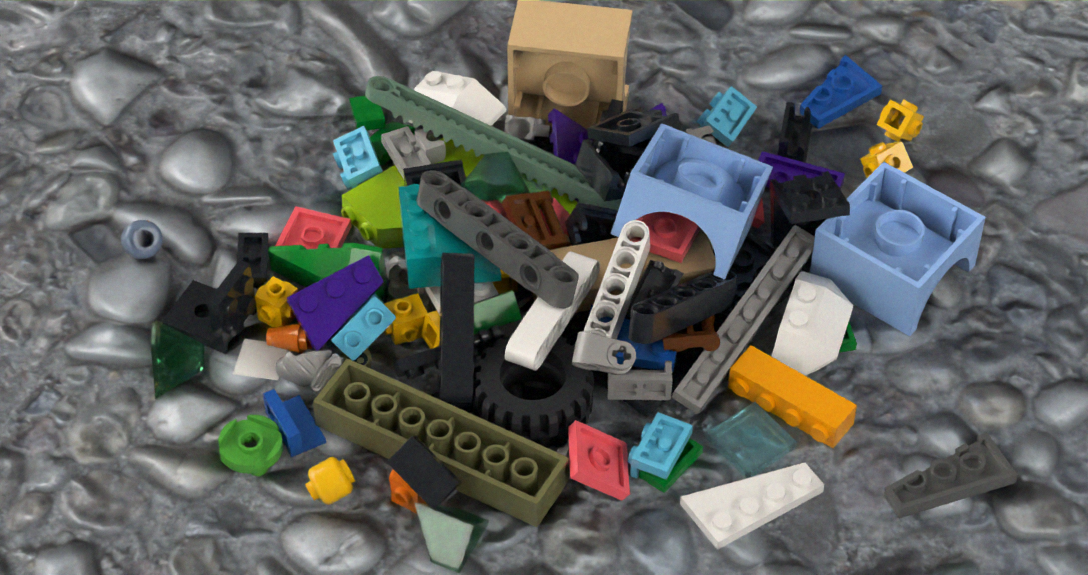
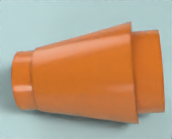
M300 323L268 328L266 342L268 346L301 354L305 350L313 348Z

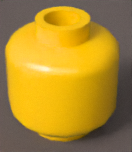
M329 457L309 469L308 477L310 481L305 486L314 501L320 498L324 504L330 505L350 494L353 490L352 483L356 480L344 459L339 461L335 457Z

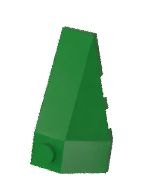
M344 243L342 248H330L328 244H319L317 249H306L302 245L270 246L268 249L271 270L304 287H308L369 255L384 281L375 294L380 299L383 298L387 287L383 248L358 243Z

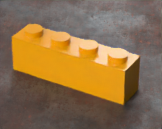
M752 345L730 367L728 388L736 395L752 401L762 410L771 412L785 420L790 426L797 427L811 435L818 442L834 448L854 425L856 404Z

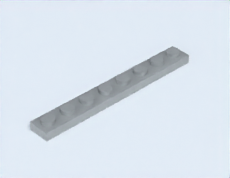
M796 225L792 227L717 331L720 338L719 348L715 351L703 350L677 386L671 398L693 412L700 413L729 372L730 367L739 358L812 255L815 238L813 235Z

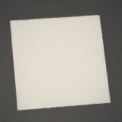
M244 339L233 374L278 380L276 363L281 357L285 356L288 350L268 346L265 341Z

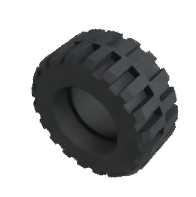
M513 333L509 334L505 340L503 338L498 339L492 343L493 348L487 347L482 352L481 359L477 360L474 366L473 409L475 416L546 448L553 445L557 448L566 444L567 438H569L568 426L575 420L587 425L593 407V372L572 365L575 344L571 346L568 339L560 336L538 370L534 371L505 360L506 346ZM536 381L549 384L556 388L558 392L541 400H525L512 395L508 390L523 382Z

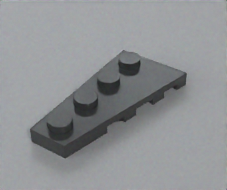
M985 432L978 436L977 442L969 446L966 443L955 449V454L943 459L940 457L932 461L930 468L922 472L916 470L885 487L884 497L900 519L1014 484L1017 481V472L988 433Z

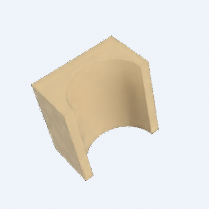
M518 0L507 44L508 115L546 120V125L552 127V123L548 122V113L555 108L587 129V127L600 122L603 110H608L612 99L623 101V112H625L629 95V85H625L632 10L541 0Z

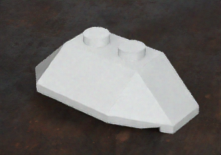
M432 71L414 88L415 91L490 126L506 112L505 106L474 78Z
M804 271L799 273L785 309L771 356L805 376L837 359L853 310V304L831 279Z

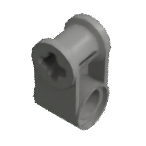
M582 331L578 332L572 365L586 370L623 375L634 364L636 352L634 347L626 341ZM618 352L623 353V358L625 359L623 364L617 363L615 356Z

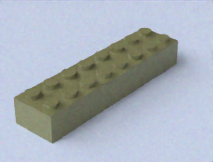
M348 358L313 401L316 426L385 458L390 459L411 436H417L463 482L455 490L535 527H538L569 481V457Z

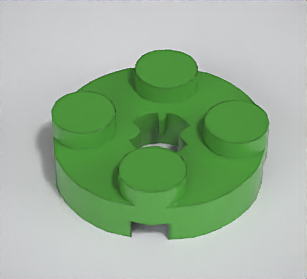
M247 415L246 420L237 422L236 418L230 421L221 430L218 438L222 463L236 472L250 473L253 476L264 475L268 468L272 467L279 460L283 452L282 434L279 432V427L273 420L262 415ZM253 440L257 444L252 448H247L243 445L244 443H251Z

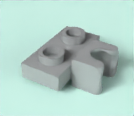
M506 115L501 116V120H497L493 124V127L520 140L534 141V137L550 138L549 135L552 133V127L546 125V120L534 117Z
M406 126L381 134L382 144L403 179L404 168L435 164L445 159V143L443 140L436 141L433 130H429L426 133L423 129L415 131V135H413L410 128Z

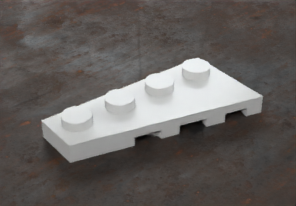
M804 462L681 496L680 505L718 550L821 494L824 490V483Z

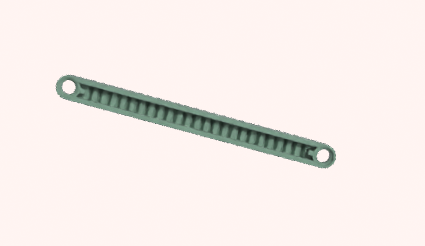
M373 76L369 78L365 91L367 99L392 111L394 118L401 115L404 123L411 120L415 128L422 125L426 133L429 130H433L434 137L437 138L441 134L445 142L452 139L455 147L462 144L466 152L473 149L477 157L484 154L487 162L494 159L498 167L503 163L507 171L514 168L516 169L517 176H521L524 173L528 181L535 178L539 186L546 183L549 191L556 188L560 196L567 193L571 201L578 198L579 203H588L590 205L619 210L622 199L604 202L574 164L387 77Z

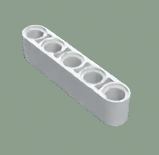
M639 220L629 221L622 228L584 332H592L617 340L650 251V233L648 226L644 222ZM634 237L642 238V240L638 242L630 241V239ZM625 263H630L633 265L627 269L619 267L620 265ZM613 290L623 291V293L616 296L609 294ZM606 316L613 318V320L607 323L599 321V319Z
M572 251L566 254L562 261L579 275L572 305L568 308H556L538 296L508 341L505 350V360L534 371L538 370L594 285L600 270V262L598 260Z

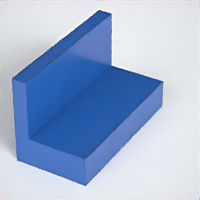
M275 389L263 393L265 413L279 427L283 444L291 458L326 443V438L320 428L315 425V420L300 395L282 402Z

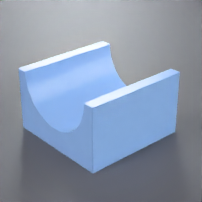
M661 123L630 173L611 234L619 237L626 223L646 214L670 212L681 215L697 224L708 236L715 252L716 264L713 275L725 279L750 230L773 166Z
M883 162L847 198L850 204V215L827 218L816 229L810 273L831 279L851 303L904 334L911 336L917 329L920 316L930 295L945 273L953 265L967 272L975 266L986 217Z

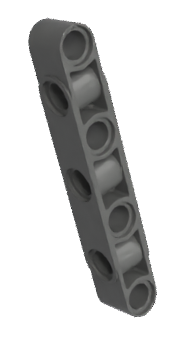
M432 170L422 173L417 196V205L549 305L556 308H568L572 305L579 275L574 269L445 174Z

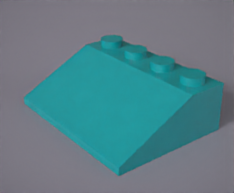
M418 184L399 187L400 215L409 289L440 286L442 253L474 254V283L501 281L500 268L446 229L434 217L417 205Z

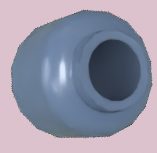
M137 220L129 223L121 235V244L124 251L136 259H146L154 256L160 250L163 243L160 228L148 220Z

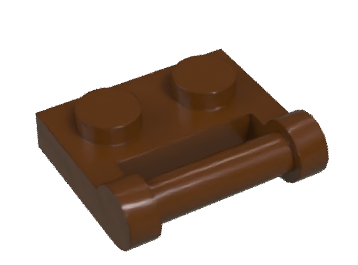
M550 191L505 196L502 205L510 222L548 250L571 246L570 239L567 234H564L552 206L554 200ZM539 208H541V210H542V213H543V215H544V217H545V220H546V222H547V225H548V227H549V230H550L552 236L549 235V232H548V230H547V228H546V225H545L544 220H543V218H542V215H541V213H540V211H539Z
M714 315L696 323L701 327L702 331L694 332L691 325L663 338L664 350L681 352L693 347H703L707 351L717 350L720 346V338L717 332L714 331Z

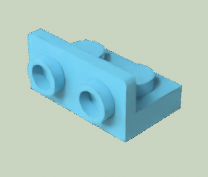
M730 86L724 94L719 91L709 103L713 108L711 110L706 109L696 122L700 124L698 128L704 126L712 127L714 132L711 134L725 146L729 147L757 106Z
M365 126L333 140L337 152L333 153L338 167L344 169L340 176L347 189L355 188L360 185L359 183L383 172Z
M374 293L346 321L344 326L331 337V341L354 361L396 319V316L384 305L383 300Z
M657 412L652 423L647 422L645 424L640 444L638 446L634 445L629 453L628 463L631 464L630 476L637 479L639 470L667 480L692 435L693 425Z

